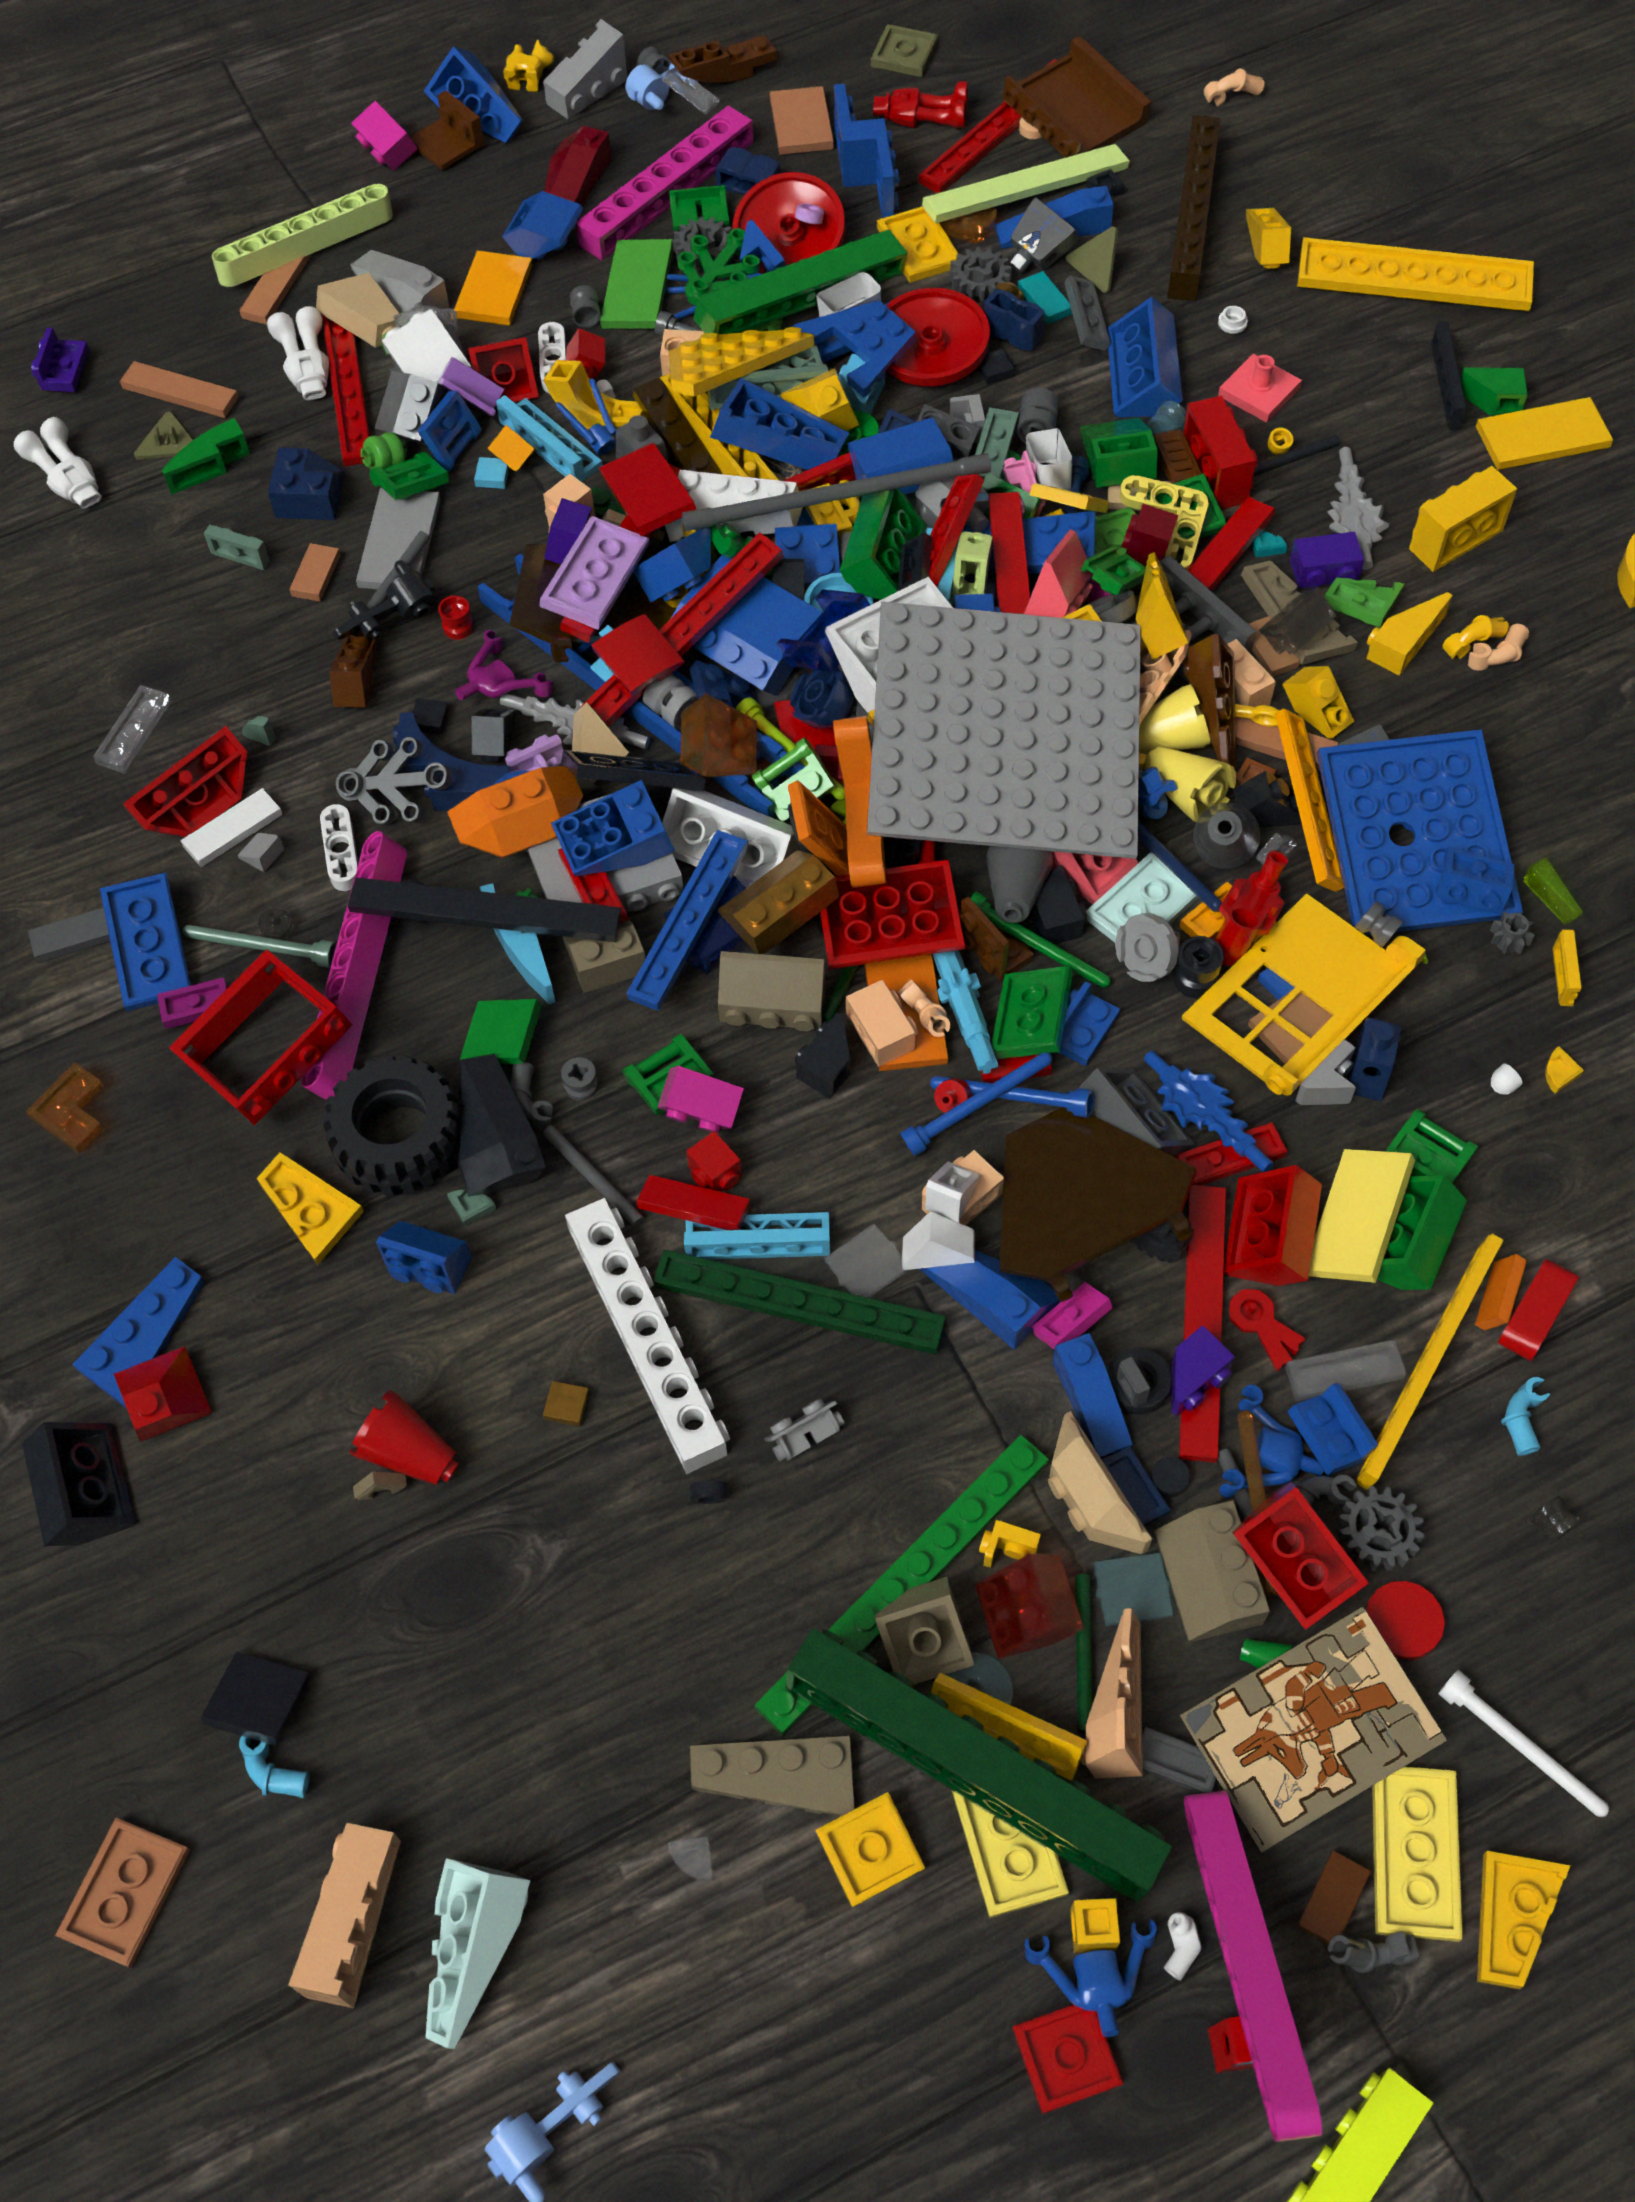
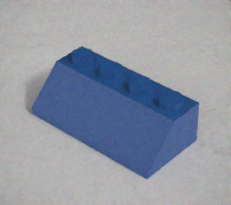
M1151 296L1107 328L1110 340L1108 352L1114 415L1117 417L1161 416L1183 401L1174 315Z

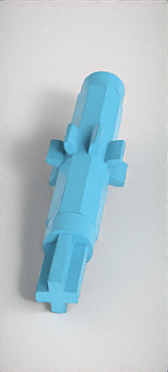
M959 950L932 954L941 977L938 980L940 988L937 990L941 1003L949 1002L960 1032L964 1037L966 1045L971 1050L978 1071L983 1070L984 1074H988L992 1068L998 1067V1063L989 1041L990 1035L987 1030V1024L977 997L980 996L977 989L981 987L976 973L969 975Z

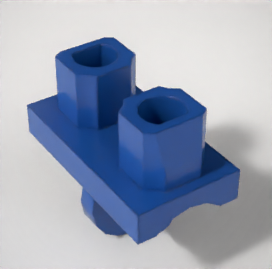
M1139 767L1138 805H1140L1141 812L1145 817L1159 819L1166 814L1168 809V800L1164 793L1168 791L1173 792L1178 788L1174 780L1162 779L1156 767L1148 768L1143 772Z

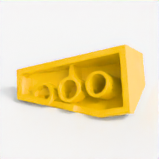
M1155 552L1148 556L1135 618L1137 625H1140V649H1148L1153 660L1188 644L1167 577Z

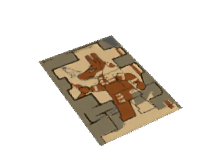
M1363 1607L1180 1715L1221 1786L1226 1790L1231 1803L1261 1853L1447 1741Z

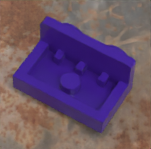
M46 328L44 337L39 341V351L36 359L31 364L32 375L36 377L41 390L76 391L89 353L87 342L58 340L54 328Z

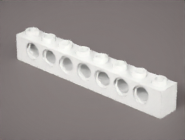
M603 1198L566 1214L569 1232L686 1474L727 1456L725 1442L730 1440L727 1429L721 1419L715 1422L710 1410L714 1409L712 1399L707 1389L699 1390L694 1380L699 1377L697 1369L691 1357L684 1359L679 1349L684 1345L675 1326L669 1328L664 1319L669 1315L660 1296L654 1298L650 1290V1287L654 1286L652 1278L646 1266L639 1268L635 1260L639 1253L631 1236L624 1238L620 1230L625 1226L616 1207L610 1209L606 1199ZM604 1238L612 1239L607 1245L601 1246L596 1244ZM619 1267L627 1269L621 1275L611 1274L614 1269ZM632 1297H638L642 1299L636 1305L625 1304V1302ZM647 1327L657 1329L650 1336L639 1334L641 1330ZM660 1358H669L672 1360L671 1363L665 1367H658L654 1365V1363ZM678 1388L687 1391L686 1395L681 1398L669 1396L673 1390ZM691 1420L703 1422L702 1426L696 1430H689L684 1427Z

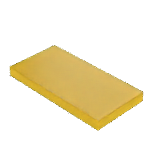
M1591 397L1478 419L1476 428L1497 470L1610 448L1613 442V438Z

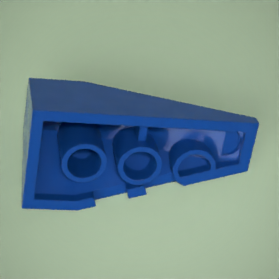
M453 46L424 89V92L438 108L440 107L437 95L447 90L480 117L483 132L505 143L511 141L524 122L488 69L472 52Z

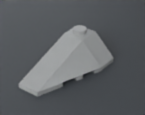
M370 250L351 264V268L356 276L365 273L371 274L402 316V327L408 324L412 316L420 311L426 312L432 309L435 315L438 316L450 307L445 281L423 266L374 250Z

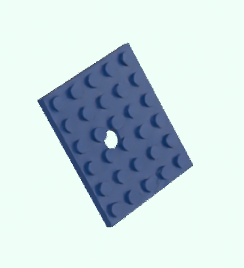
M1482 729L1319 748L1317 757L1351 924L1354 928H1356V924L1376 901L1385 906V914L1390 916L1396 915L1403 921L1396 932L1500 920L1503 912L1508 914L1521 912L1523 914L1515 874L1513 876L1511 894L1501 914L1435 896L1442 877L1443 860L1448 846L1512 864ZM1402 824L1405 829L1413 832V843L1408 846L1396 845L1389 837V829L1394 825ZM1370 932L1363 933L1365 936L1371 935Z

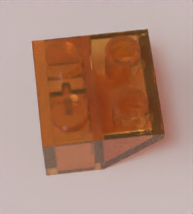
M707 693L682 712L680 764L705 777L749 775L756 772V720Z

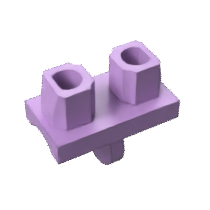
M557 734L551 737L547 735L538 737L533 745L526 749L515 748L506 752V764L510 766L511 771L518 769L532 771L540 767L564 766L561 762L563 753L561 739Z

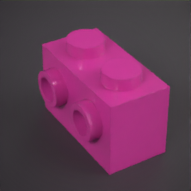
M376 101L351 123L358 132L355 138L366 150L371 147L373 150L370 153L381 166L386 163L393 171L417 150L408 134Z
M675 1066L669 1070L658 1108L667 1111L666 1117L686 1123L687 1118L700 1122V1129L708 1132L715 1131L719 1134L720 1129L732 1128L744 1088L680 1066Z

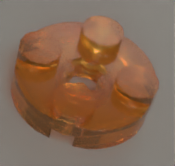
M991 207L942 221L941 225L947 236L968 240L974 244L980 243L984 240V236L988 235L996 225V207L995 209Z

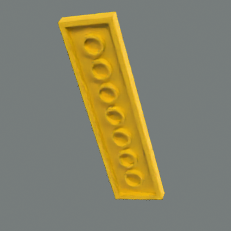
M1303 237L1297 287L1529 311L1532 304L1534 261Z

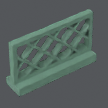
M816 345L780 360L778 363L764 367V369H767L765 371L757 370L740 378L782 398L780 393L827 372L828 368L827 365H823ZM789 365H793V366H796V368H791V367H788V366H789ZM740 378L708 391L710 409H721Z

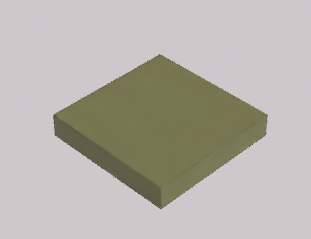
M887 24L871 57V67L922 77L938 43V35Z

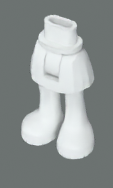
M310 306L301 308L296 314L297 328L305 348L302 351H299L292 318L283 312L272 314L267 321V327L272 337L284 347L287 358L283 369L287 377L297 388V391L302 393L305 400L324 397L326 395L325 387L327 386L329 360L328 356L319 350L317 335L322 328L320 311Z
M49 418L43 422L40 428V435L44 445L61 461L59 464H56L49 456L40 438L33 431L27 430L17 435L13 444L14 449L23 459L36 463L47 473V485L53 492L74 504L78 503L82 509H86L101 500L102 497L98 492L93 469L88 461L81 457H76L67 446L68 429L60 418Z

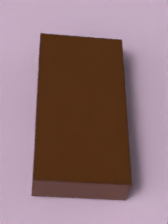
M1333 1850L1296 1927L1329 1945L1332 1938L1342 1935L1371 1871Z

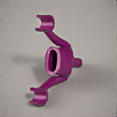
M486 630L484 632V645L474 657L467 671V677L470 682L455 690L456 696L461 701L478 692L490 698H498L511 690L534 687V692L537 696L548 697L553 693V681H546V676L543 673H537L531 679L515 680L510 668L498 659L486 666H482L489 653H500L503 647L502 638H495L493 630Z

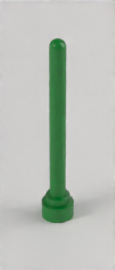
M977 891L972 895L971 900L996 927L1063 966H1070L1072 971L1099 987L1106 988L1110 985L1111 979L1108 975L1018 923L1003 921L997 916L996 911L991 908L992 904L987 902L988 898Z

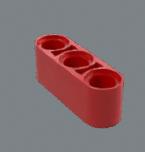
M1545 1258L1497 1343L1531 1362L1579 1276Z

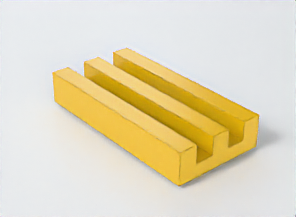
M1562 930L1552 948L1560 1006H1573L1574 999L1578 996L1577 992L1581 990L1574 930Z

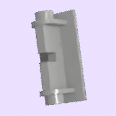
M822 1398L805 1406L802 1409L805 1415L792 1422L791 1418L787 1417L770 1427L773 1433L764 1439L766 1442L776 1441L777 1446L772 1449L779 1461L785 1458L789 1461L810 1448L811 1446L804 1435L809 1431L816 1443L840 1431L839 1427L844 1424V1420L838 1411L832 1413L829 1409L837 1404L836 1401L824 1403Z

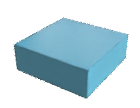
M479 457L474 478L475 486L505 489L510 467L499 458Z

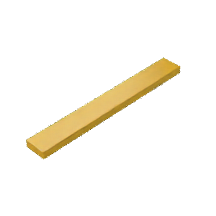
M1494 1234L1488 1235L1477 1248L1376 1440L1378 1446L1367 1457L1355 1480L1357 1481L1356 1484L1368 1490L1379 1479L1503 1242V1239Z

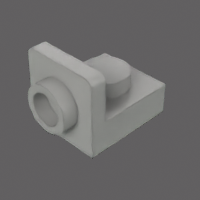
M980 395L952 397L950 399V415L979 426L980 428L974 443H978L985 424Z

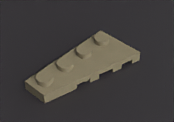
M1271 560L1244 567L1241 574L1242 578L1300 660L1301 665L1355 651L1358 642L1351 635L1345 637L1338 630L1340 625L1332 617L1326 619L1316 609L1318 604L1314 600L1299 594L1296 591L1297 585Z
M850 1736L690 1746L692 1790L738 1799L747 1798L763 1801L765 1804L780 1807L784 1805L817 1814L826 1813L842 1816L854 1810Z

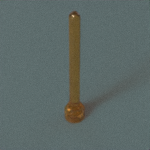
M1242 1410L1238 1414V1424L1253 1512L1266 1500L1253 1415L1248 1410ZM1258 1570L1257 1573L1264 1595H1278L1263 1573Z

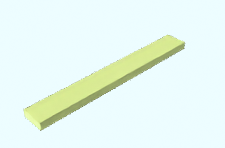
M1116 144L923 197L922 206L933 221L939 223L1087 181L1088 177L1109 169L1114 173L1128 169L1129 159Z

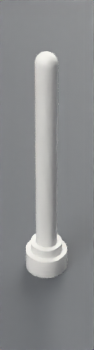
M1457 1670L1438 1693L1450 1704L1455 1702L1459 1707L1462 1705L1466 1706L1596 1816L1604 1817L1608 1814L1609 1806L1604 1800L1473 1692L1475 1688L1469 1684L1471 1680L1466 1675Z

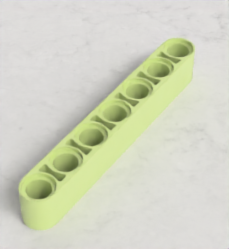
M382 184L369 185L216 249L212 253V259L219 283L226 287L239 285L304 255H310L391 220L393 211L388 188Z

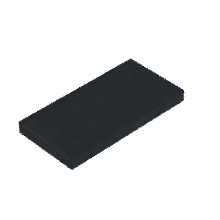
M565 750L562 753V764L576 778L635 783L642 780L644 785L704 791V777L687 763Z

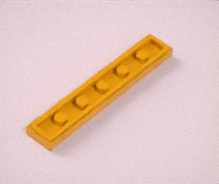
M1282 709L1275 713L1316 883L1337 892L1344 888L1304 718L1289 710Z

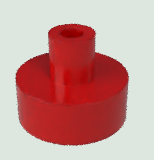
M950 1078L940 1083L934 1094L937 1107L944 1113L972 1097L969 1085L959 1078Z

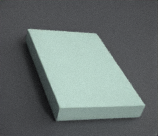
M1150 852L1086 910L1087 921L1115 942L1118 929L1126 924L1127 920H1129L1128 918L1141 913H1153L1162 917L1170 925L1198 897Z

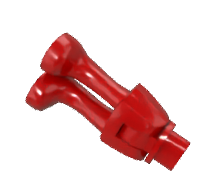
M959 81L955 86L953 94L946 96L920 93L919 88L896 89L893 91L892 96L891 92H887L886 96H875L873 115L885 116V120L916 128L918 121H928L951 126L955 129H965L968 106V81Z

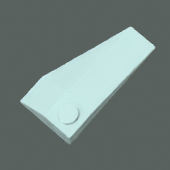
M446 1858L435 1902V1915L441 1916L440 1940H433L432 1955L437 1956L438 1970L437 1977L429 1985L426 2025L427 2039L446 2048L455 2049L520 1924L523 1909L528 1900L530 1880L508 1872Z

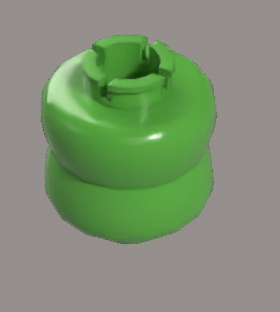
M385 432L380 436H369L365 439L361 449V457L365 458L362 461L370 470L376 467L383 469L404 462L407 456V448L404 449L403 446H406L404 441L395 433Z

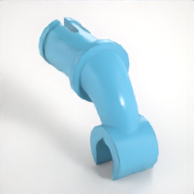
M1532 1377L1521 1385L1510 1399L1505 1418L1501 1420L1502 1425H1506L1517 1456L1528 1455L1541 1449L1529 1420L1531 1413L1527 1411L1529 1407L1535 1408L1539 1406L1550 1395V1393L1537 1395L1532 1392L1533 1388L1544 1381V1379L1539 1377Z
M241 1736L239 1747L245 1761V1768L249 1777L262 1790L263 1796H268L271 1792L298 1796L299 1798L305 1797L309 1785L310 1775L308 1771L301 1772L275 1768L274 1763L267 1765L265 1758L269 1753L268 1743L261 1742L252 1751L249 1748L251 1738Z

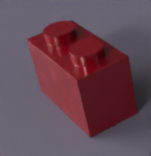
M1142 504L1139 515L1132 514L1121 548L1127 549L1126 554L1145 567L1149 554L1155 552L1160 562L1164 558L1179 515Z

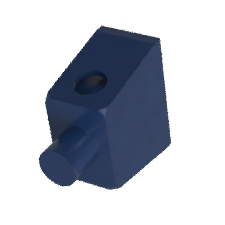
M1366 1018L1358 1037L1353 1060L1354 1065L1349 1082L1356 1087L1354 1095L1377 1101L1382 1100L1396 1056L1401 1026L1398 1024ZM1375 1067L1377 1071L1375 1076L1366 1074L1364 1069Z

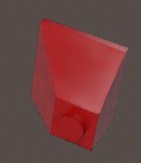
M185 1346L114 1374L140 1442L212 1414Z

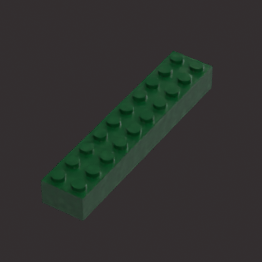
M812 1628L787 1669L785 1688L989 1814L994 1815V1817L1010 1827L1019 1830L1020 1833L1036 1843L1051 1849L1062 1859L1135 1904L1150 1891L1172 1848L1171 1845L1164 1842L1165 1836L1160 1831L1145 1824L1141 1828L1127 1819L1129 1815L1125 1810L1113 1803L1107 1802L1106 1805L1098 1802L1091 1797V1790L1083 1784L1074 1780H1070L1067 1783L1054 1775L1056 1770L1041 1759L1034 1758L1033 1761L1018 1753L1020 1748L1009 1739L999 1736L997 1739L993 1738L983 1731L984 1726L976 1719L968 1715H963L961 1718L947 1710L949 1705L940 1697L931 1693L924 1696L912 1688L914 1684L907 1677L897 1672H892L890 1675L878 1668V1661L869 1654L860 1650L855 1654L842 1646L844 1641L833 1632L826 1629L819 1632Z

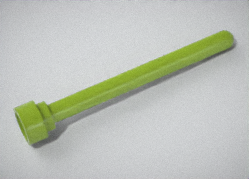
M752 697L745 698L738 704L735 714L750 726H756L763 734L768 735L784 747L785 752L788 753L797 747L764 717L762 706ZM805 757L799 761L805 767L809 764ZM833 778L837 788L830 793L836 799L844 800V787Z

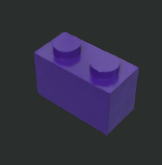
M1355 531L1294 539L1290 556V563L1298 588L1332 584L1336 577L1351 578L1359 581L1364 562Z

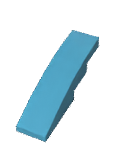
M493 883L480 887L481 892L496 893ZM494 929L509 959L526 982L548 1004L556 1003L536 933Z

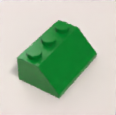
M1445 1175L1410 1176L1377 1277L1378 1281L1400 1290H1431L1467 1202L1466 1198Z

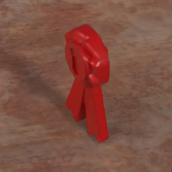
M1242 1289L1230 1300V1322L1243 1333H1256L1275 1370L1277 1372L1280 1371L1282 1365H1292L1293 1359L1289 1353L1296 1356L1299 1346H1302L1306 1339L1274 1319V1306L1269 1297L1260 1290Z

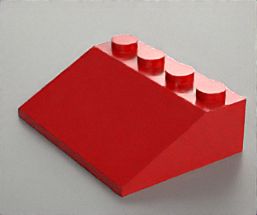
M949 859L886 869L887 883L852 888L850 874L834 876L839 898L819 912L829 969L965 949Z

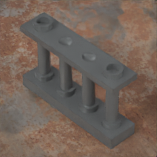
M1170 555L1160 561L1172 595L1178 600L1175 604L1179 615L1187 610L1199 619L1184 630H1190V641L1208 629L1215 634H1219L1227 644L1237 639L1250 653L1256 631ZM1141 592L1135 596L1138 603ZM1187 650L1186 657L1184 658V660H1185V659H1188V650ZM1183 660L1177 673L1181 679L1189 682V678H1186L1184 674Z

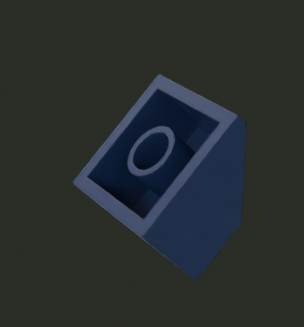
M278 447L268 490L275 517L335 520L345 476L344 471L308 448Z

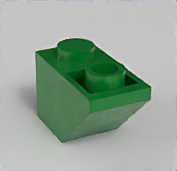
M1463 368L1460 381L1463 396L1466 400L1490 416L1523 410L1527 397L1524 368Z

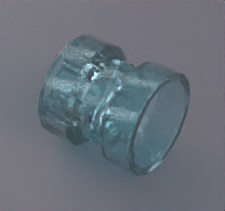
M1165 401L1158 408L1156 415L1147 423V426L1151 429L1153 436L1157 433L1180 429L1185 423L1186 412L1178 403Z

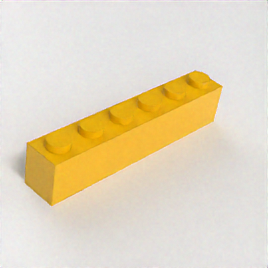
M670 374L659 377L723 475L778 480L757 453L710 438L720 409H710L706 392L695 397L674 392L671 387Z

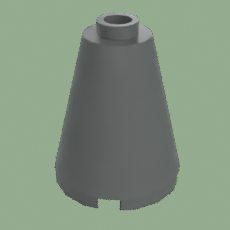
M1220 803L1208 808L1198 818L1194 827L1193 842L1199 856L1210 866L1221 869L1237 868L1247 863L1256 853L1260 842V828L1254 815L1245 807L1235 803ZM1223 827H1231V831L1227 834L1219 832Z
M989 846L986 862L995 911L1000 919L1009 923H1018L1028 917L1052 870V851Z

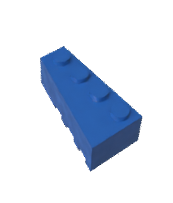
M740 378L721 407L710 438L809 470L839 457L849 432Z

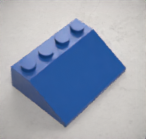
M721 555L704 574L703 580L696 583L680 601L672 617L733 558ZM763 577L692 647L759 689L777 697L825 613Z

